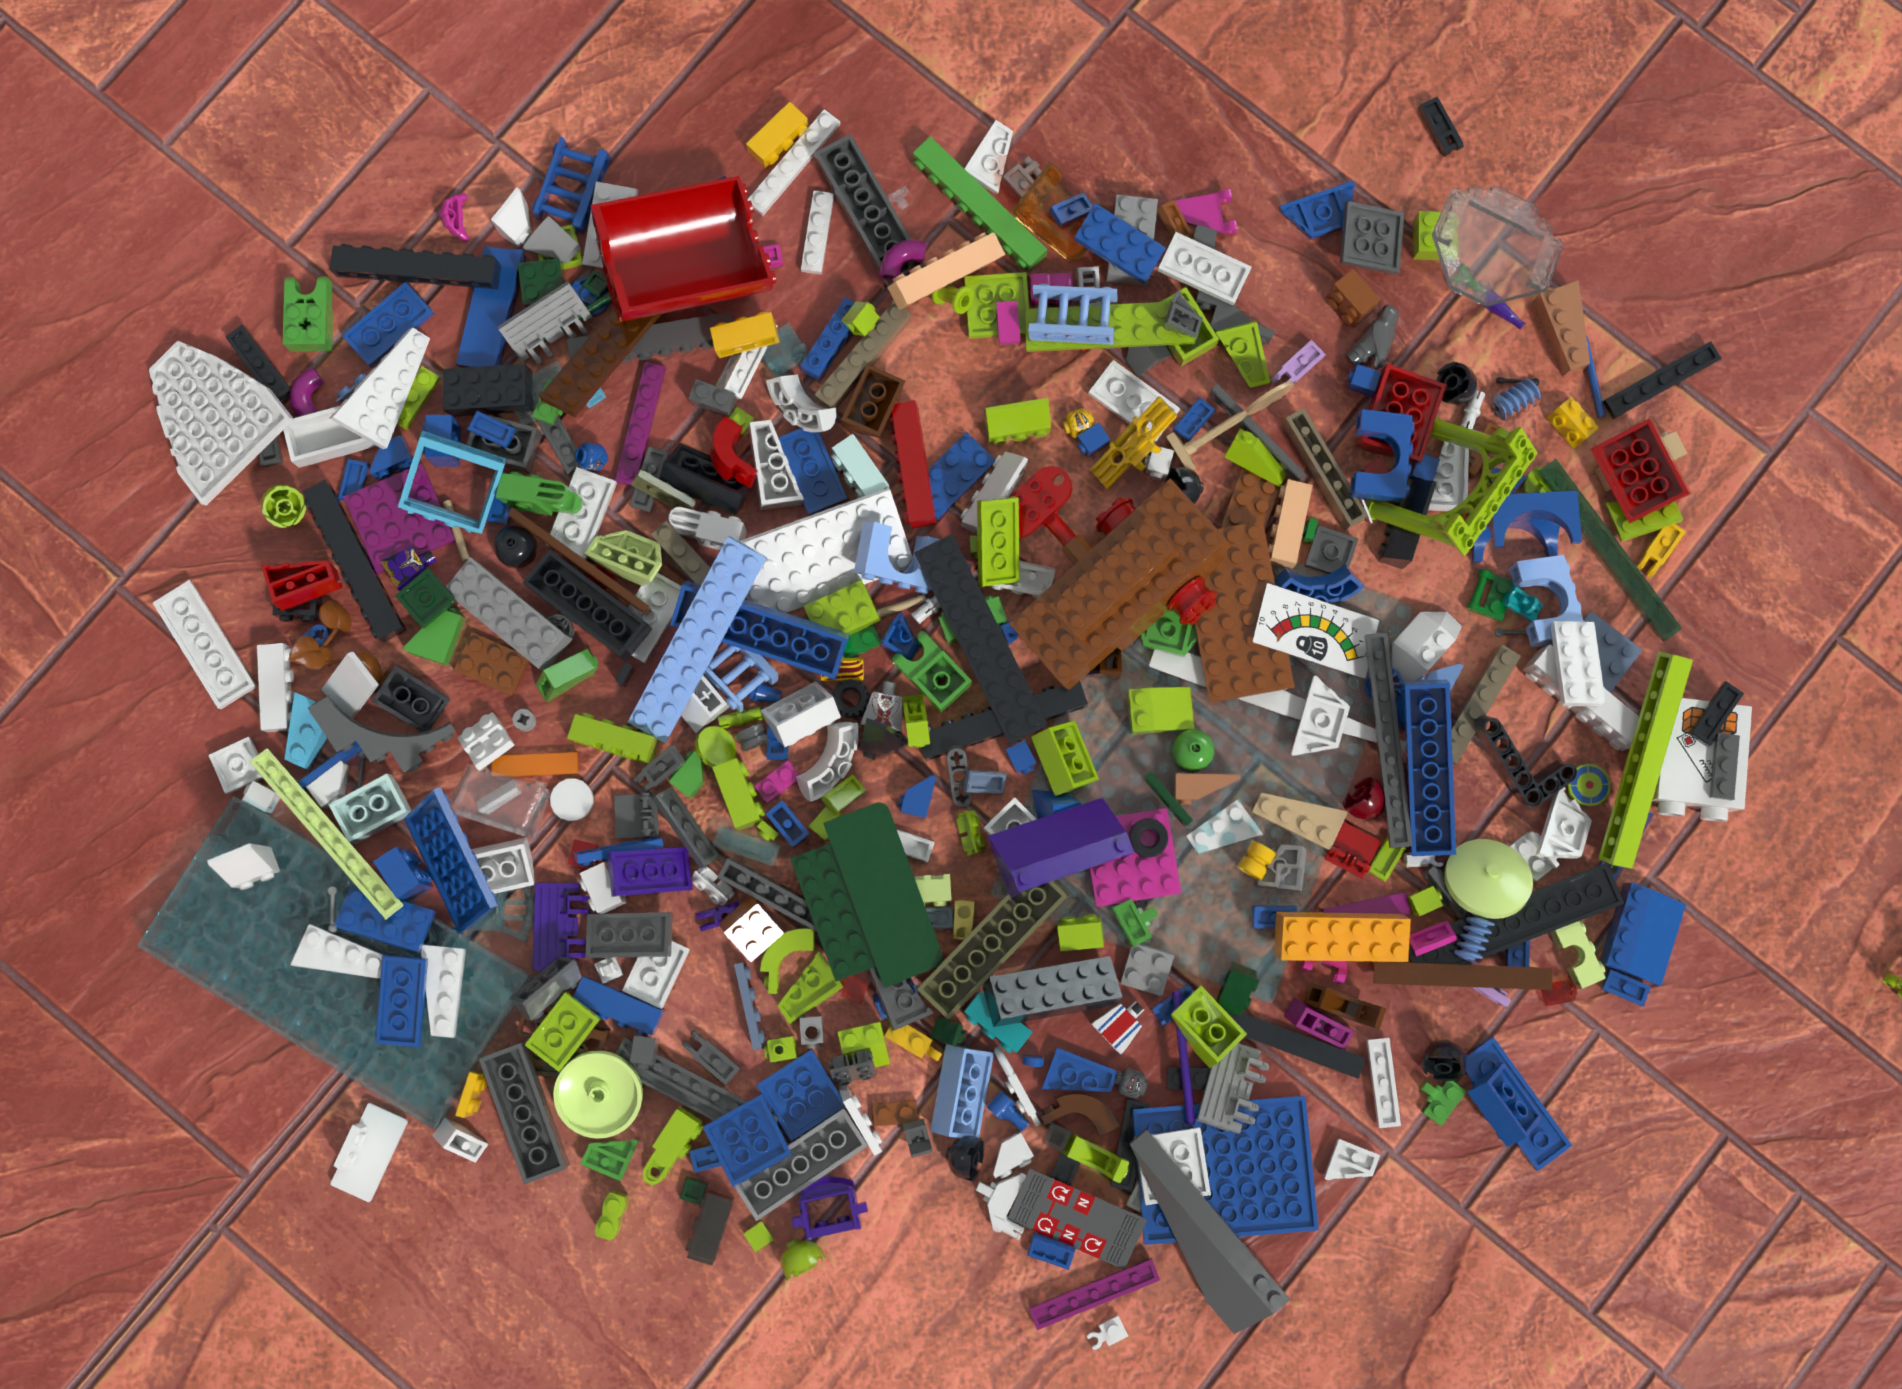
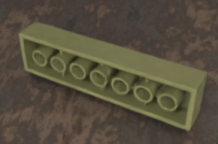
M1057 879L1025 890L1013 898L1008 893L917 990L949 1020L1067 898L1071 891Z

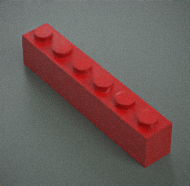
M916 400L897 403L890 414L889 420L890 424L894 425L895 432H892L893 444H897L898 451H895L896 463L900 464L901 471H898L899 482L903 483L904 490H901L902 502L907 505V510H904L905 521L910 523L912 529L937 525L919 408Z

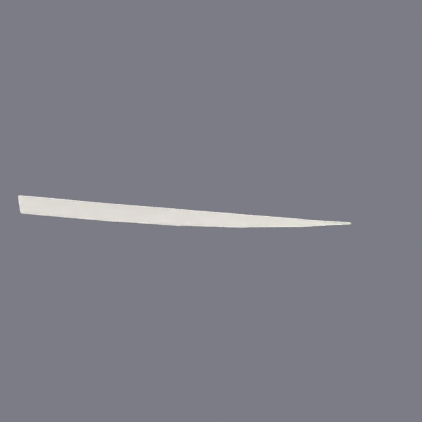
M1154 650L1149 664L1150 667L1206 687L1201 657L1190 653L1182 657ZM1284 690L1237 698L1299 720L1301 719L1306 702L1305 699ZM1347 717L1343 729L1344 734L1377 743L1376 730ZM1400 740L1401 750H1406L1405 741Z

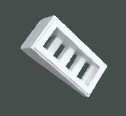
M1099 266L1076 269L1078 287H1084L1083 283L1094 282V286L1086 288H1100ZM1093 274V278L1083 279V275ZM1101 302L1089 303V306L1101 305Z

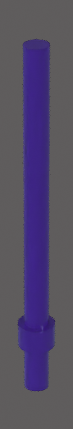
M1172 991L1174 1005L1172 1013L1182 1004L1181 991ZM1176 1024L1186 1124H1195L1187 1043L1185 1036Z

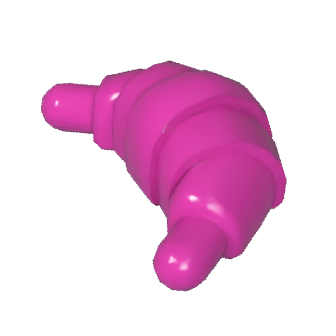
M460 193L443 201L439 216L445 229L458 236L463 242H468L470 237L465 232V227L463 226L462 205L466 201L467 195Z

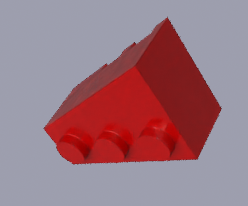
M328 560L301 562V564L261 565L272 603L281 611L343 588L337 569Z

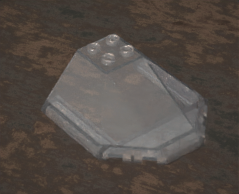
M1491 186L1489 190H1483L1482 187H1470L1467 191H1460L1459 188L1451 189L1432 232L1448 287L1457 294L1464 295L1475 303L1486 307L1547 291L1564 245L1563 241L1560 238L1554 237L1552 234L1553 228L1545 218L1541 219L1537 214L1538 208L1535 204L1498 186Z

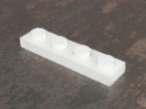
M813 191L801 272L822 275L834 193Z
M1390 1038L1366 1040L1377 1127L1401 1126Z

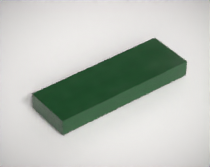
M1151 771L1143 777V780L1183 826H1187L1193 821Z

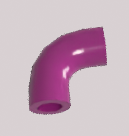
M904 240L893 245L883 257L879 277L884 280L893 281V278L900 275L904 263L908 261L924 263L927 242Z
M313 366L304 370L294 380L290 389V404L296 417L319 412L312 403L311 396L325 382Z

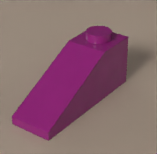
M1293 998L1284 1014V1017L1296 1027L1341 1049L1346 1048L1355 1032L1348 1026L1296 998Z

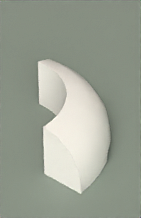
M798 374L766 380L774 404L779 405L784 413L783 417L792 425H797L808 432H822L832 428L836 419V408H824L814 403L803 390Z
M839 722L827 725V742L820 759L810 770L796 776L801 793L808 801L811 802L823 797L849 771L852 765L850 762L854 750H857L858 723Z

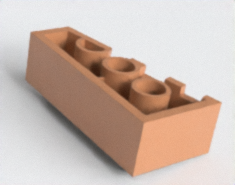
M1578 280L1540 293L1533 301L1563 377L1582 371L1590 364Z

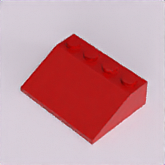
M1387 363L1380 371L1381 375L1368 410L1412 415V422H1414L1415 427L1410 438L1413 450L1409 456V461L1421 463L1446 384ZM1359 435L1356 447L1375 454L1394 457V452L1386 441L1376 437Z
M1651 418L1590 449L1629 524L1692 494Z

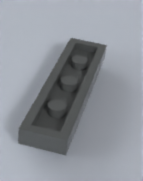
M672 787L653 798V801L700 869L720 857Z

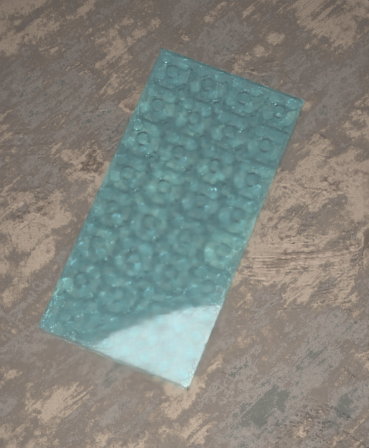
M233 796L137 944V947L430 1128H438L464 1088L469 1072L475 1070L480 1062L479 1058L483 1057L513 1009L514 1005L509 998L528 983L533 975L434 915L423 945L466 949L455 1037L431 1036L425 993L421 1047L375 1044L380 991L379 978L291 965L309 924L329 931V887L333 886L338 890L335 895L336 922L350 886L356 885L321 845L267 812L242 800L243 798ZM249 843L271 847L280 872L275 873L274 878L261 882L260 879L253 882L254 886L245 890L231 887L207 862V860ZM399 899V900H401V901H405V902H408V903L417 905L416 903H414V902H412V901ZM340 929L333 932V934L383 955L422 958L421 951L420 953H415Z

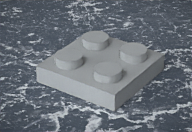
M1143 944L1131 947L1120 984L1162 996L1174 959V953Z

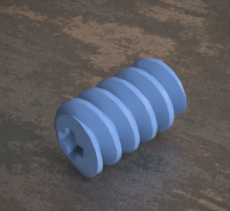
M1525 378L1521 382L1516 383L1514 387H1509L1507 391H1502L1500 395H1495L1492 402L1496 414L1504 421L1506 420V414L1510 417L1513 416V410L1517 413L1520 412V406L1524 409L1527 408V402L1532 405L1535 403L1534 397L1540 400L1541 395L1536 384L1532 380Z
M1476 916L1467 917L1466 921L1471 926H1463V929L1468 934H1460V937L1465 942H1458L1457 945L1462 950H1455L1454 953L1464 960L1478 964L1475 959L1483 958L1478 953V950H1486L1481 945V942H1489L1484 934H1492L1487 926H1494L1495 924Z

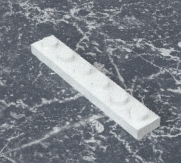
M825 109L821 112L748 198V201L751 200L753 209L762 216L765 215L814 157V152L820 150L841 125L838 119Z

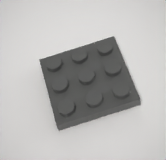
M1347 201L1344 204L1339 263L1394 275L1400 272L1404 213Z

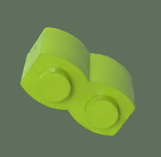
M613 1190L606 1196L602 1207L603 1215L597 1221L595 1228L597 1237L611 1241L618 1235L622 1227V1215L626 1212L629 1205V1194Z

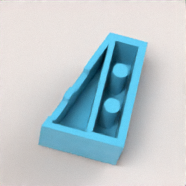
M295 692L285 760L312 771L328 738L308 710V707L316 701Z

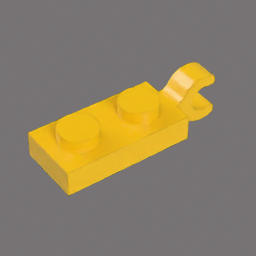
M910 1025L894 1031L890 1026L885 1034L886 1038L921 1059L924 1054H927L938 1061L943 1054L930 1046L933 1041L931 1038Z

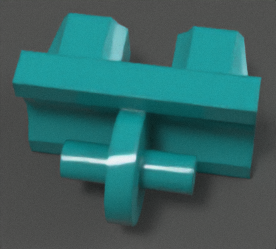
M1512 586L1510 592L1505 593L1502 600L1504 606L1530 623L1537 620V615L1543 607V604L1535 596H1530L1517 586Z

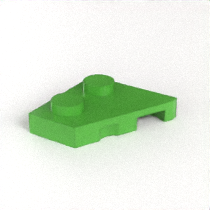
M639 1141L589 1143L580 1164L618 1181H622Z

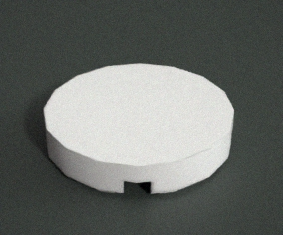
M575 778L565 779L553 788L550 804L554 813L559 818L567 821H579L585 818L591 811L594 804V795L591 788L585 782Z

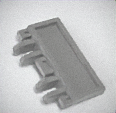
M567 281L499 325L498 329L522 362L530 358L525 351L527 349L539 365L542 363V358L534 350L539 344L548 357L553 356L552 351L542 338L545 337L549 344L565 335L560 328L561 326L570 338H577L576 334L568 326L573 322L578 325L581 333L585 335L588 331L578 315L580 314L584 321L590 319L592 315Z
M1238 1043L1218 1064L1210 1068L1196 1121L1238 1134L1241 1132L1242 1124L1233 1121V1119L1246 1124H1255L1256 1119L1237 1110L1238 1107L1249 1111H1258L1259 1106L1249 1101L1253 1083L1244 1080V1078L1258 1083H1265V1076L1248 1070L1249 1066L1263 1071L1269 1069V1064L1259 1060L1260 1050Z

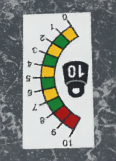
M1267 583L1252 642L1365 678L1368 662L1364 636L1366 634H1376L1379 620ZM1277 631H1279L1281 634V639L1278 642Z

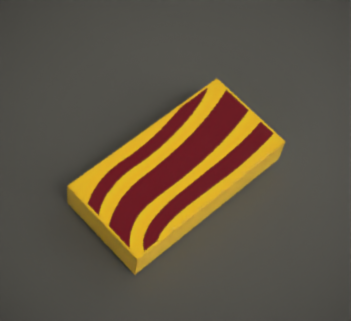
M843 658L837 677L832 679L821 675V681L864 680L863 658Z

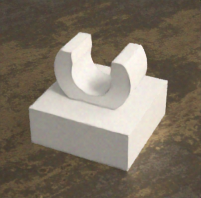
M607 958L595 963L603 984L624 975L617 958Z

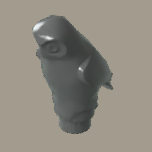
M1388 304L1384 305L1377 313L1378 318L1366 328L1363 336L1346 353V356L1355 367L1361 362L1367 363L1373 357H1375L1374 367L1376 370L1379 367L1385 366L1394 340L1399 312L1395 307Z

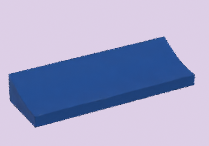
M484 246L482 257L483 255L494 256L501 264L498 289L474 288L456 362L458 367L501 365L507 340L499 331L498 326L512 318L520 286L518 263H523L526 260L523 250Z

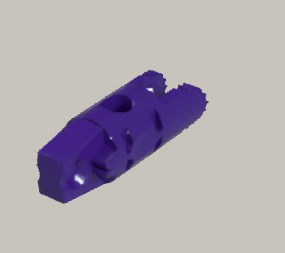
M739 902L695 913L697 919L714 915L715 921L702 924L699 927L700 931L719 927L718 923L725 918L722 914H730L739 906Z

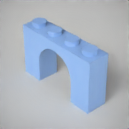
M863 522L854 573L861 574V578L874 581V578L880 579L879 583L892 585V582L897 583V587L902 589L913 587L915 592L927 594L928 590L933 591L915 554H913L910 566L901 573L891 565L888 557V547L892 526L877 522ZM917 536L914 552L940 539L929 536Z
M1564 555L1517 561L1509 568L1514 586L1518 588L1543 586L1550 589L1559 600L1560 612L1558 617L1535 620L1526 627L1531 648L1549 644L1553 645L1550 624L1554 621L1585 622L1581 615V604L1577 601L1575 594V584L1570 577V567Z

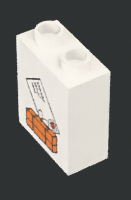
M1682 698L1652 799V803L1658 804V814L1685 816V807L1701 809L1700 819L1727 822L1728 812L1745 809L1751 706L1736 705L1718 732L1740 736L1735 800L1729 801L1710 798L1715 738L1709 746H1705L1688 734L1710 701Z

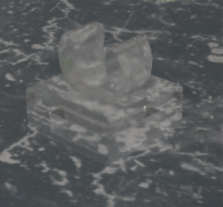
M906 186L887 195L890 203L895 202L899 210L909 206L904 196L909 194Z

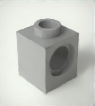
M822 1016L799 1018L801 1045L806 1044L807 1048H819V1043H824ZM809 1026H814L818 1030V1035L814 1039L806 1035V1030Z

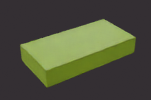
M852 774L825 794L821 800L836 815L861 796L866 789Z
M1387 835L1370 863L1369 873L1386 882L1407 847L1389 848Z

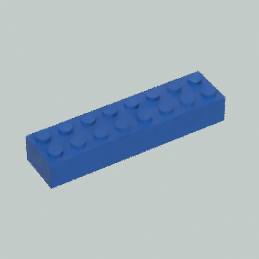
M690 581L682 584L670 626L679 628L701 585ZM744 599L722 643L835 679L839 673L850 634Z
M1447 679L1403 682L1407 798L1413 846H1409L1412 856L1456 855L1450 683Z

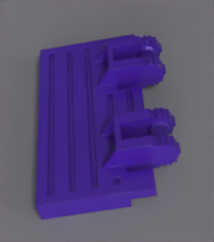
M579 883L534 884L532 970H543L559 956L585 958L586 952L569 953V944L586 945V939H568V936H578V917H568V914H589L590 911L587 908L570 909V901L587 902L590 899V896H569V892H579Z

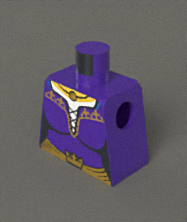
M408 548L383 559L381 563L398 591H401L425 571L426 567L437 560L430 550L418 556L413 548Z

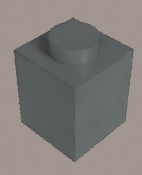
M634 1036L630 1062L636 1063L635 1067L649 1069V1065H655L659 1039Z

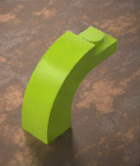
M796 929L786 932L768 947L760 968V972H769V976H765L764 988L768 989V994H778L779 969L787 955L795 951H814L815 930Z
M1071 1132L1068 1133L1060 1151L1061 1153L1099 1171L1113 1181L1121 1183L1122 1179L1127 1175L1129 1161Z

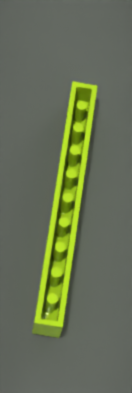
M1658 651L1599 854V860L1616 866L1633 868L1693 662L1692 659Z

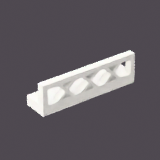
M768 346L731 355L716 386L736 394L737 399H742Z

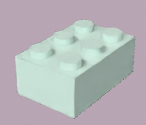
M854 434L832 447V462L838 471L842 470L844 472V479L848 486L856 489L857 498L889 488V484Z
M388 773L329 804L346 839L352 844H357L404 819L412 811L395 777Z

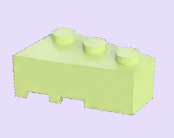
M950 874L914 877L924 905L925 903L934 902V907L947 906V902H951Z

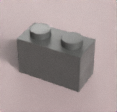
M697 379L688 398L692 406L723 417L731 416L738 401L735 393Z

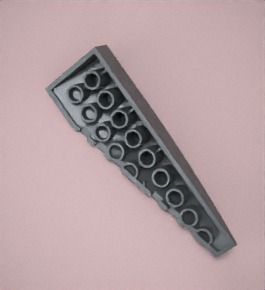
M1145 1129L1129 1144L1203 1296L1229 1329L1236 1334L1275 1314L1289 1302L1290 1298L1284 1289L1150 1132Z

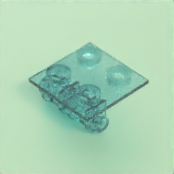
M790 323L777 329L780 343L769 345L762 357L775 378L802 363L808 355L807 347L804 342H801Z

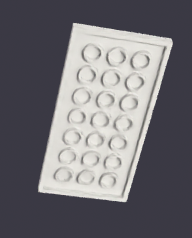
M890 489L880 490L741 540L740 542L767 557L746 596L747 600L787 613L857 581L863 580L865 584L873 582L872 580L862 579L861 574L854 573L863 522H877L892 526L888 547L889 561L898 572L906 570L910 566L913 557Z

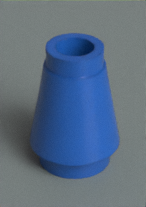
M761 683L749 693V699H753V702L774 703L779 701L781 691Z

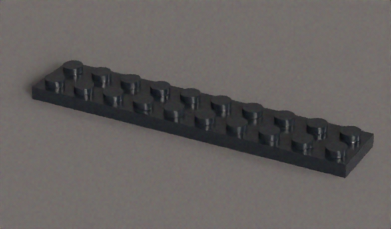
M953 534L914 552L1009 745L1048 726Z
M1604 863L1532 891L1525 906L1511 916L1491 919L1472 914L1467 917L1476 916L1495 924L1494 926H1487L1492 934H1484L1489 942H1481V945L1486 950H1478V953L1485 958L1622 905L1624 902L1608 864ZM1467 917L1449 923L1456 934L1457 941L1419 956L1415 955L1409 944L1408 957L1411 963L1458 965L1472 963L1458 957L1454 953L1455 950H1462L1457 943L1465 942L1460 937V934H1468L1463 929V926H1471L1466 921Z

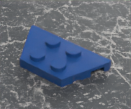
M1353 180L1280 205L1278 209L1310 240L1341 230L1343 226L1344 204L1347 201L1353 202L1355 182Z

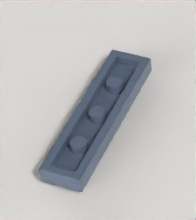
M744 962L734 964L753 1050L763 1048V1043H766L764 1031L759 1030L758 1022L761 1021L759 1009H755L753 1000H756L754 987L750 988L748 979L752 978L749 966H745Z

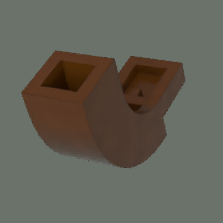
M1310 982L1303 1002L1325 1012L1379 1030L1386 1012V1008L1347 996Z
M1066 1093L1055 1097L1059 1106L1055 1107L1052 1104L1042 1110L1043 1114L1040 1115L1043 1123L1046 1125L1068 1113L1084 1114L1092 1121L1099 1136L1120 1127L1113 1113L1105 1104L1083 1093Z

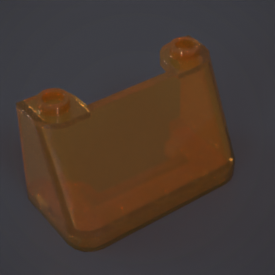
M1049 161L1013 209V215L1064 258L1076 262L1088 250L1073 240L1087 216L1059 228L1049 209L1051 206L1074 196L1058 184L1062 178V173L1057 166ZM1098 204L1099 206L1103 207L1104 209H1106V210L1109 211L1110 213L1114 214V213H1113L1110 209H1108L1106 206H1104V205H1102V204Z

